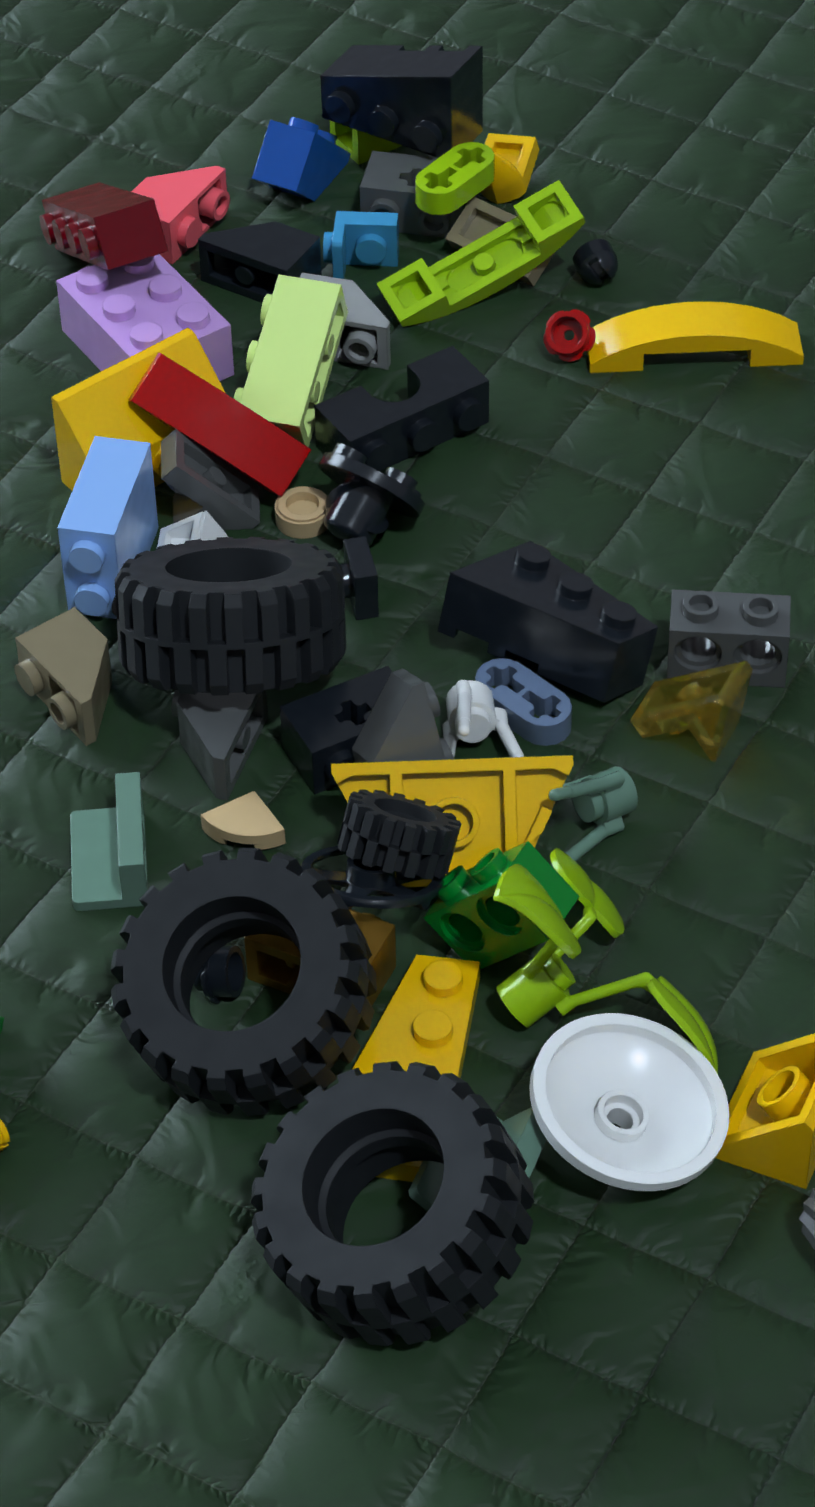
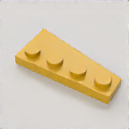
M416 954L353 1069L359 1068L362 1074L373 1072V1064L398 1061L403 1070L407 1071L409 1063L418 1062L435 1066L441 1075L453 1073L461 1078L480 981V962ZM423 1161L399 1164L376 1177L413 1182Z

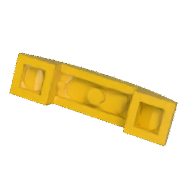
M726 302L670 303L616 316L592 327L596 332V340L592 349L587 351L590 373L643 371L644 354L747 350L750 367L803 365L804 361L797 322L765 309Z

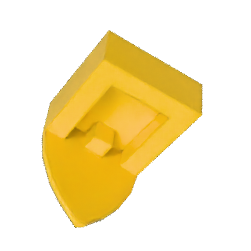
M488 133L485 145L490 147L495 154L494 181L480 193L496 204L520 198L527 191L540 149L537 139L531 136Z

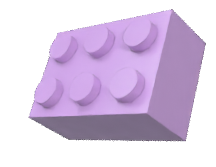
M160 254L111 270L92 265L56 280L62 331L100 371L189 328L196 334L219 381L234 375L231 324Z

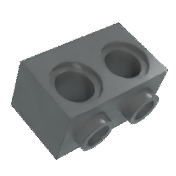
M672 589L667 681L785 688L790 642L791 596Z

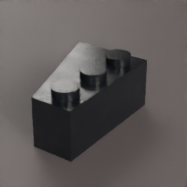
M352 45L320 76L322 118L439 158L456 145L473 142L483 131V46H468L464 51H444L443 45H430L424 51L405 50L404 45Z
M528 541L450 572L437 631L452 638L458 634L459 630L488 642L487 653L499 658H505L508 651L539 664L538 675L605 703L643 685L658 626L637 613L636 609L630 604L619 601L594 584L587 575L576 572L555 558L545 547Z

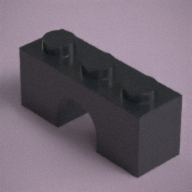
M450 346L407 365L408 399L398 402L382 401L374 398L360 385L314 405L316 448L324 455L325 452H333L337 443L345 444L367 457L366 465L382 471L387 467L489 423V380L454 346Z

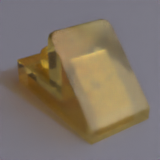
M742 661L655 681L630 721L642 738L664 733L675 735L689 729L708 758L714 762L718 759L738 725L753 669L747 661Z

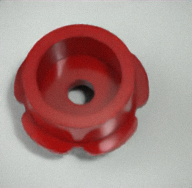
M577 309L554 313L546 323V330L543 336L544 345L548 352L552 355H559V358L565 362H574L581 359L585 351L592 349L596 340V332L590 327L591 320L589 316ZM570 330L573 331L574 338L566 340L565 333Z

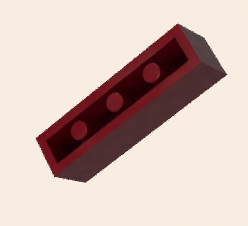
M98 182L42 200L45 214L40 215L41 229L49 245L54 244L58 251L106 270L168 251L153 198Z

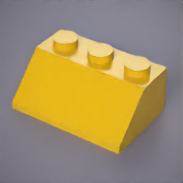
M186 328L51 397L61 480L71 491H73L95 436L150 443L154 485L156 487L165 482L161 479V441L174 430L128 399L158 352L226 393L196 334L191 329Z

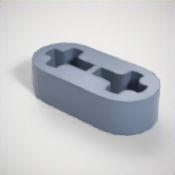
M492 659L479 667L476 672L475 681H479L490 688L493 694L494 706L506 710L508 725L512 731L525 740L542 746L558 744L569 736L572 728V704L562 691L512 659Z

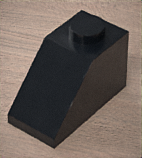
M276 221L205 233L198 239L201 281L261 303L266 294H273L278 274L300 278L303 272L322 276L320 237Z

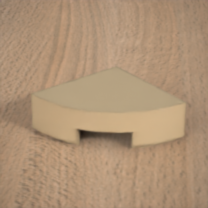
M255 791L201 814L202 830L219 843L227 844L228 840L241 844H254L255 848L261 850L286 844L285 829Z

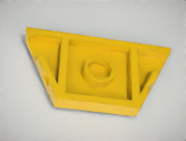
M573 755L331 763V774L347 803L353 791L358 793L359 790H368L373 793L374 790H381L391 796L394 793L405 795V798L409 800L417 798L426 801L425 805L427 806L436 805L444 809L443 813L453 814L456 820L461 822V827L448 870L449 873L461 865L466 870L474 867L481 858L496 848H499L504 853L527 841L535 848L556 802L551 801L548 794L552 789L563 787L574 762ZM422 879L401 885L405 887H427L432 880Z

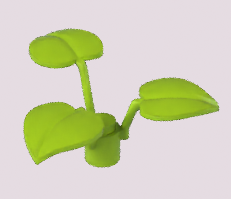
M559 848L554 849L550 853L553 868L580 896L578 900L584 905L583 916L572 929L563 920L559 908L544 887L525 867L520 864H514L502 873L497 883L493 900L521 912L549 937V940L536 956L496 987L505 1006L522 1025L529 1028L554 1007L565 1016L577 1006L634 988H642L654 996L662 1008L690 1038L697 1050L707 1058L718 1074L717 1050L709 1028L694 1006L662 975L656 979L649 972H643L570 995L568 988L576 983V980L561 957L566 954L569 958L574 959L581 953L578 939L596 919L613 938H618L625 930L623 920L613 902L597 884L590 880L586 872L574 859Z

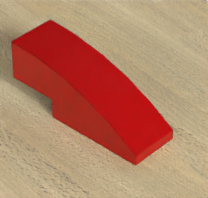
M159 352L128 399L173 430L177 429L267 491L282 497L311 451L310 448L265 418Z

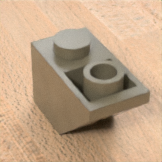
M73 607L15 637L19 663L15 665L14 669L17 680L23 690L29 696L37 695L48 706L55 723L63 730L69 728L88 746L97 740L112 685V672L108 639L81 612Z

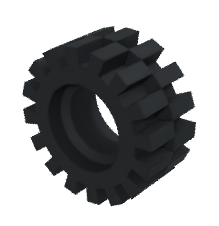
M359 790L358 793L353 791L349 796L337 844L340 851L347 852L346 856L351 859H362L361 864L368 867L379 866L383 868V872L393 874L394 871L401 872L404 877L415 878V875H418L423 879L433 880V876L440 879L445 877V874H448L461 822L456 820L453 814L443 813L444 809L436 805L427 806L425 805L426 801L417 798L409 800L403 794L394 793L391 796L381 790H374L373 793L368 790Z

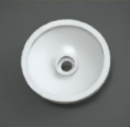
M621 1013L595 1014L576 1019L561 1027L546 1041L531 1072L529 1085L530 1101L535 1119L542 1133L552 1147L567 1162L584 1174L605 1184L634 1191H660L681 1186L697 1178L713 1163L726 1139L729 1127V1104L725 1089L717 1072L707 1058L691 1042L672 1029L652 1020Z

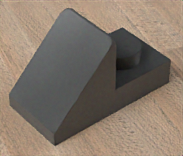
M177 429L161 441V479L166 482L170 489L176 492L173 496V523L206 510L223 530L253 529L260 523L258 484Z

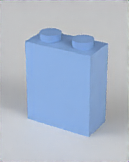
M95 436L57 527L68 610L75 607L83 615L117 619V616L112 612V603L115 597V578L128 559H134L136 554L150 551L159 526L151 444L148 442Z

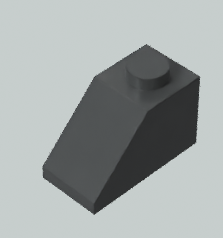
M175 690L171 712L173 717H178L180 743L215 798L228 801L267 721V691L263 690V693L247 695L245 692L229 693V695L212 696L211 693L198 692L196 695L179 693L178 690Z

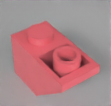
M220 166L146 177L131 191L155 200L168 251L160 255L172 265L189 248H193L197 244L198 239L226 215L230 204V195L227 192L226 169Z

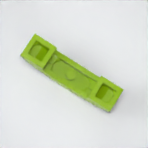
M557 180L515 204L516 218L428 267L423 258H420L378 282V289L401 326L405 327L432 321L469 307L517 281L561 248L585 224L583 215L561 182Z

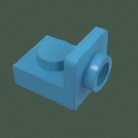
M336 211L333 232H324L323 262L333 264L334 278L345 279L346 265L398 267V213Z

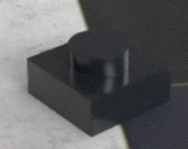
M363 536L344 539V564H340L344 572L345 598H350L356 620L379 617L378 574L367 538Z

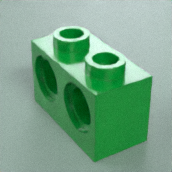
M529 841L504 853L499 848L493 849L481 858L474 867L468 870L462 865L451 870L443 877V887L438 892L437 900L423 917L462 960L480 962V969L549 940V937L521 912L493 900L497 883L502 873L510 866L520 864L538 880L559 908L563 920L580 897Z

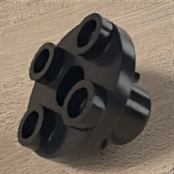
M337 443L333 452L324 453L318 465L324 474L339 484L338 487L329 493L325 501L326 516L324 518V525L332 535L341 541L366 536L370 546L377 534L387 530L389 526L387 513L389 510L411 518H418L425 503L421 499V493L415 490L418 482L414 478L392 467H387L385 473H382L366 465L367 457L361 452L345 444Z

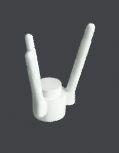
M459 680L447 693L446 708L448 720L442 726L443 739L449 745L453 757L455 756L456 743L459 739L468 743L480 742L492 730L498 732L510 757H524L508 725L507 712L503 708L494 706L493 694L490 688L479 681Z

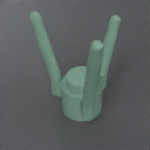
M617 766L594 775H588L578 780L564 783L563 787L552 789L548 794L551 801L572 798L578 816L583 821L588 823L593 821L598 826L565 852L575 861L579 860L606 837L623 831L624 823L622 816L635 811L638 805V795L633 779L627 771Z

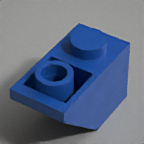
M290 117L288 125L270 120L252 179L269 188L315 201L347 165L351 153L335 144L337 136L319 130L320 126L296 117Z

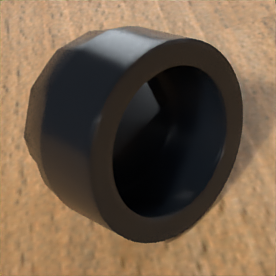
M591 240L579 247L573 256V264L580 277L591 285H604L602 279H606L609 276L613 279L617 273V256L607 240Z

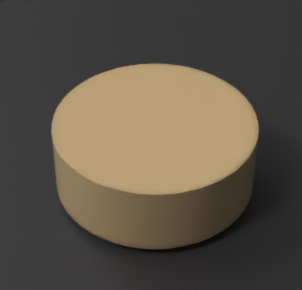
M308 486L294 487L286 490L282 497L278 496L275 501V522L277 528L283 534L297 539L313 538L324 533L327 530L324 525V518L326 516L325 501L328 496L321 490Z

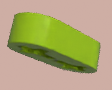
M479 142L461 143L429 164L416 175L415 203L417 207L431 215L450 214L459 209L494 181L495 154L493 150Z

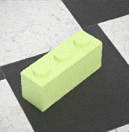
M278 274L273 294H266L262 302L260 321L263 327L259 340H252L248 348L246 358L248 376L244 388L238 387L233 397L308 448L315 428L314 405L321 403L348 315L341 284Z

